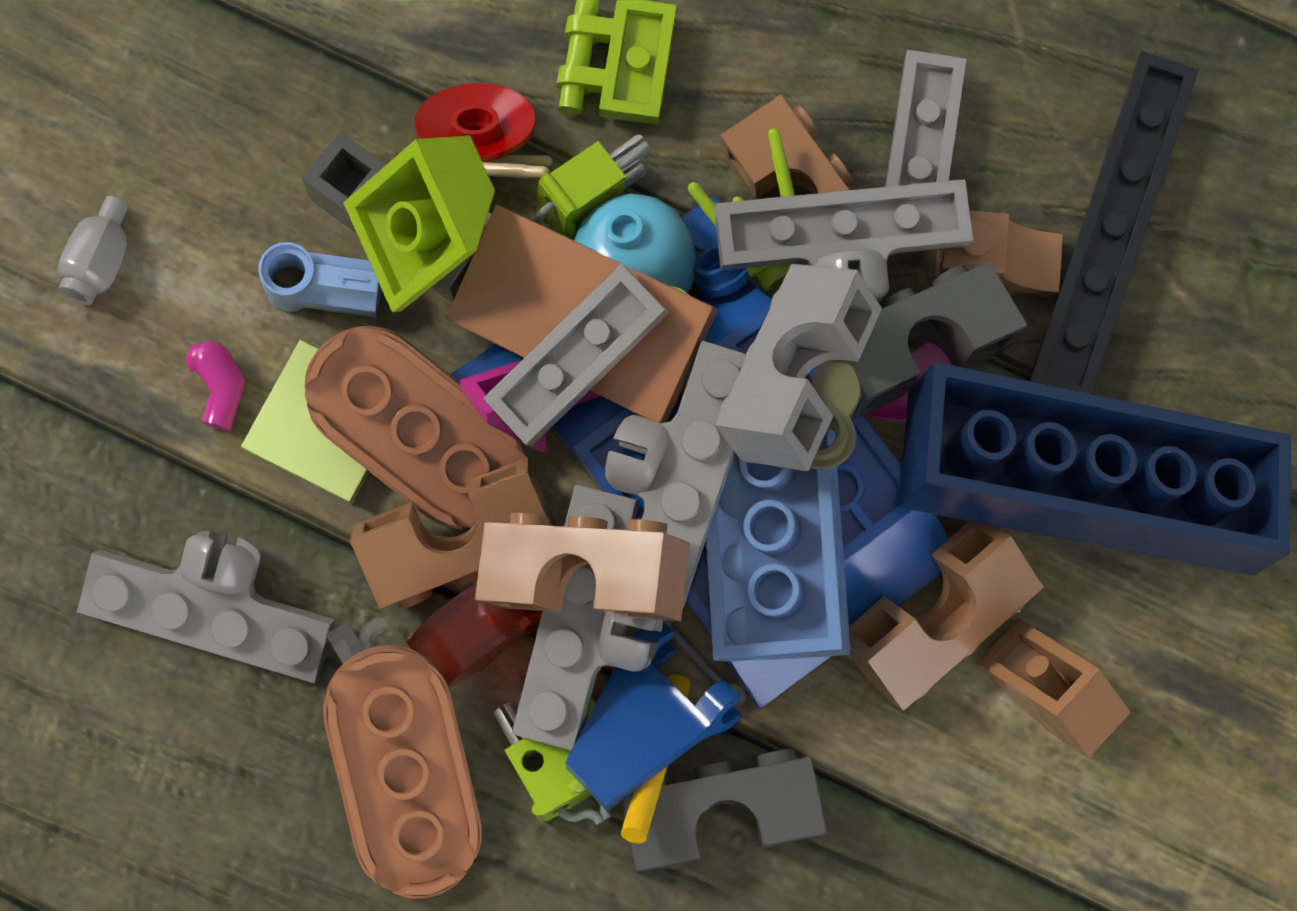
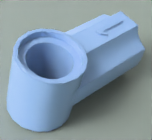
M291 242L273 245L262 255L258 264L259 277L268 301L276 309L285 312H296L304 308L376 318L382 289L369 260L307 252L302 246ZM286 267H294L305 273L302 281L291 288L279 287L272 281L274 276Z

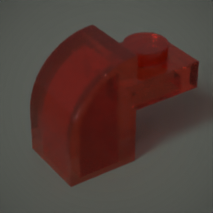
M475 583L431 615L406 642L412 650L428 658L438 668L448 688H451L484 670L508 646L538 631L543 611L502 608L475 600L477 583Z

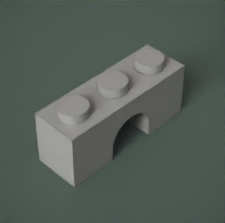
M791 264L780 289L772 298L770 310L754 343L750 345L746 353L742 369L729 396L723 401L719 417L715 423V427L742 461L809 471L833 415L805 377L812 369L826 361L848 360L858 362L882 310V307L858 270Z

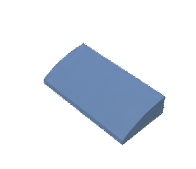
M826 431L819 448L828 447L834 442V431ZM735 453L706 539L713 660L749 661L851 655L837 467L825 470L810 467L809 471L744 462Z

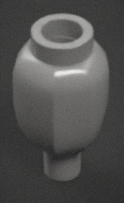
M106 196L98 216L85 218L71 234L57 265V274L61 279L58 292L67 299L82 305H92L96 295L108 291L112 286L120 269L127 246L126 234L120 226L129 207L125 201L114 196Z

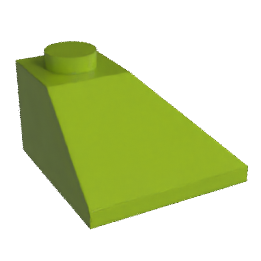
M470 135L415 139L343 202L392 313L404 310L477 250L495 189Z

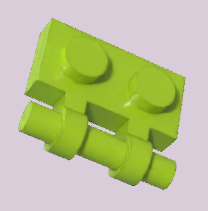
M576 0L574 14L568 16L564 34L569 40L566 64L559 67L556 87L561 90L558 110L569 115H579L582 113L584 95L597 93L601 94L599 117L659 125L677 5L647 0H617L613 19L598 16L600 0ZM598 42L609 44L606 69L589 67L593 44Z

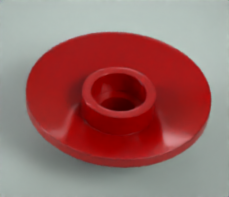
M487 83L462 84L439 91L423 102L417 110L414 119L415 133L418 139L470 135L482 162L499 159L519 150L530 140L536 125L534 109L524 96L507 87Z

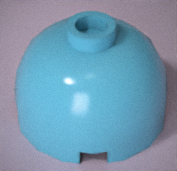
M633 193L611 197L594 207L578 226L575 241L669 286L679 287L685 292H688L692 287L695 277L693 269L696 262L692 235L676 210L658 198Z

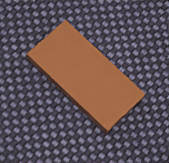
M496 204L446 319L525 358L621 262ZM625 265L670 313L590 391L647 419L665 423L668 421L694 365L701 341H705L719 309Z

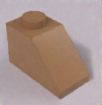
M1019 618L977 662L982 671L1048 732L1088 759L1131 713L1098 667Z

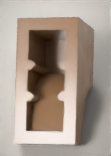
M969 210L973 242L965 247L937 249L935 279L949 269L959 265H965L969 271L990 261L1009 295L1055 299L1059 293L1063 234L1044 232L1021 226L1011 221L1009 214Z

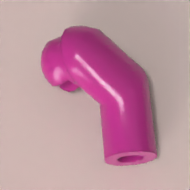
M211 340L204 343H196L189 349L186 363L189 370L197 372L210 390L201 423L214 429L230 432L245 386L244 375L225 346Z

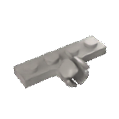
M965 179L716 203L714 207L721 271L793 263L858 270L878 302L882 301L890 288L886 264L888 256L895 253L965 247L973 242Z
M703 340L701 341L678 412L673 420L660 423L638 415H631L622 421L613 437L614 440L619 441L618 446L645 455L644 461L609 451L605 465V478L614 489L637 496L644 501L642 520L668 524L667 534L690 543L683 608L735 451L715 427V423L719 417L721 405L725 398L729 396L746 358L744 353Z
M575 485L564 527H568L569 516H585L608 521L607 529L627 530L628 520L636 519L641 501ZM590 564L576 570L566 585L562 612H542L512 734L572 750L584 727L596 676L601 667L613 666L637 672L647 668L655 655L658 644L624 635L627 625L661 632L663 620L620 617L593 609L596 589L594 572Z
M200 531L186 540L181 563L176 570L164 569L101 549L91 553L77 613L311 683H315L320 679L336 619L268 600L256 593L254 581L261 555L258 548L253 544L238 537L236 545L227 544L228 535L225 533Z

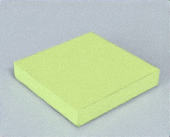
M299 340L243 441L241 448L245 452L352 505L370 472L328 440L312 422L305 398V375L308 365L318 349Z

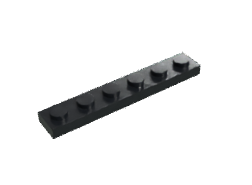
M1141 51L1138 56L1029 378L1030 382L1092 394L1199 72L1198 69Z

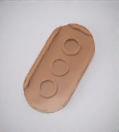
M359 326L346 329L327 340L317 350L308 365L305 375V398L311 420L316 428L328 440L408 503L413 502L418 511L439 525L449 528H472L477 521V516L468 496L470 479L527 458L523 442L487 424L460 389V382L404 337L391 330L375 326Z
M382 645L365 649L350 657L337 669L328 684L323 704L326 734L355 853L365 874L383 888L406 898L420 899L433 897L450 890L459 883L467 874L466 871L471 867L474 858L476 859L482 842L480 815L451 694L441 672L422 654L406 647Z

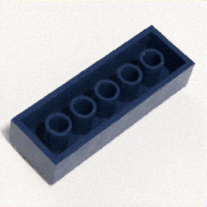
M934 362L908 390L899 508L1252 576L1290 554L1291 435Z

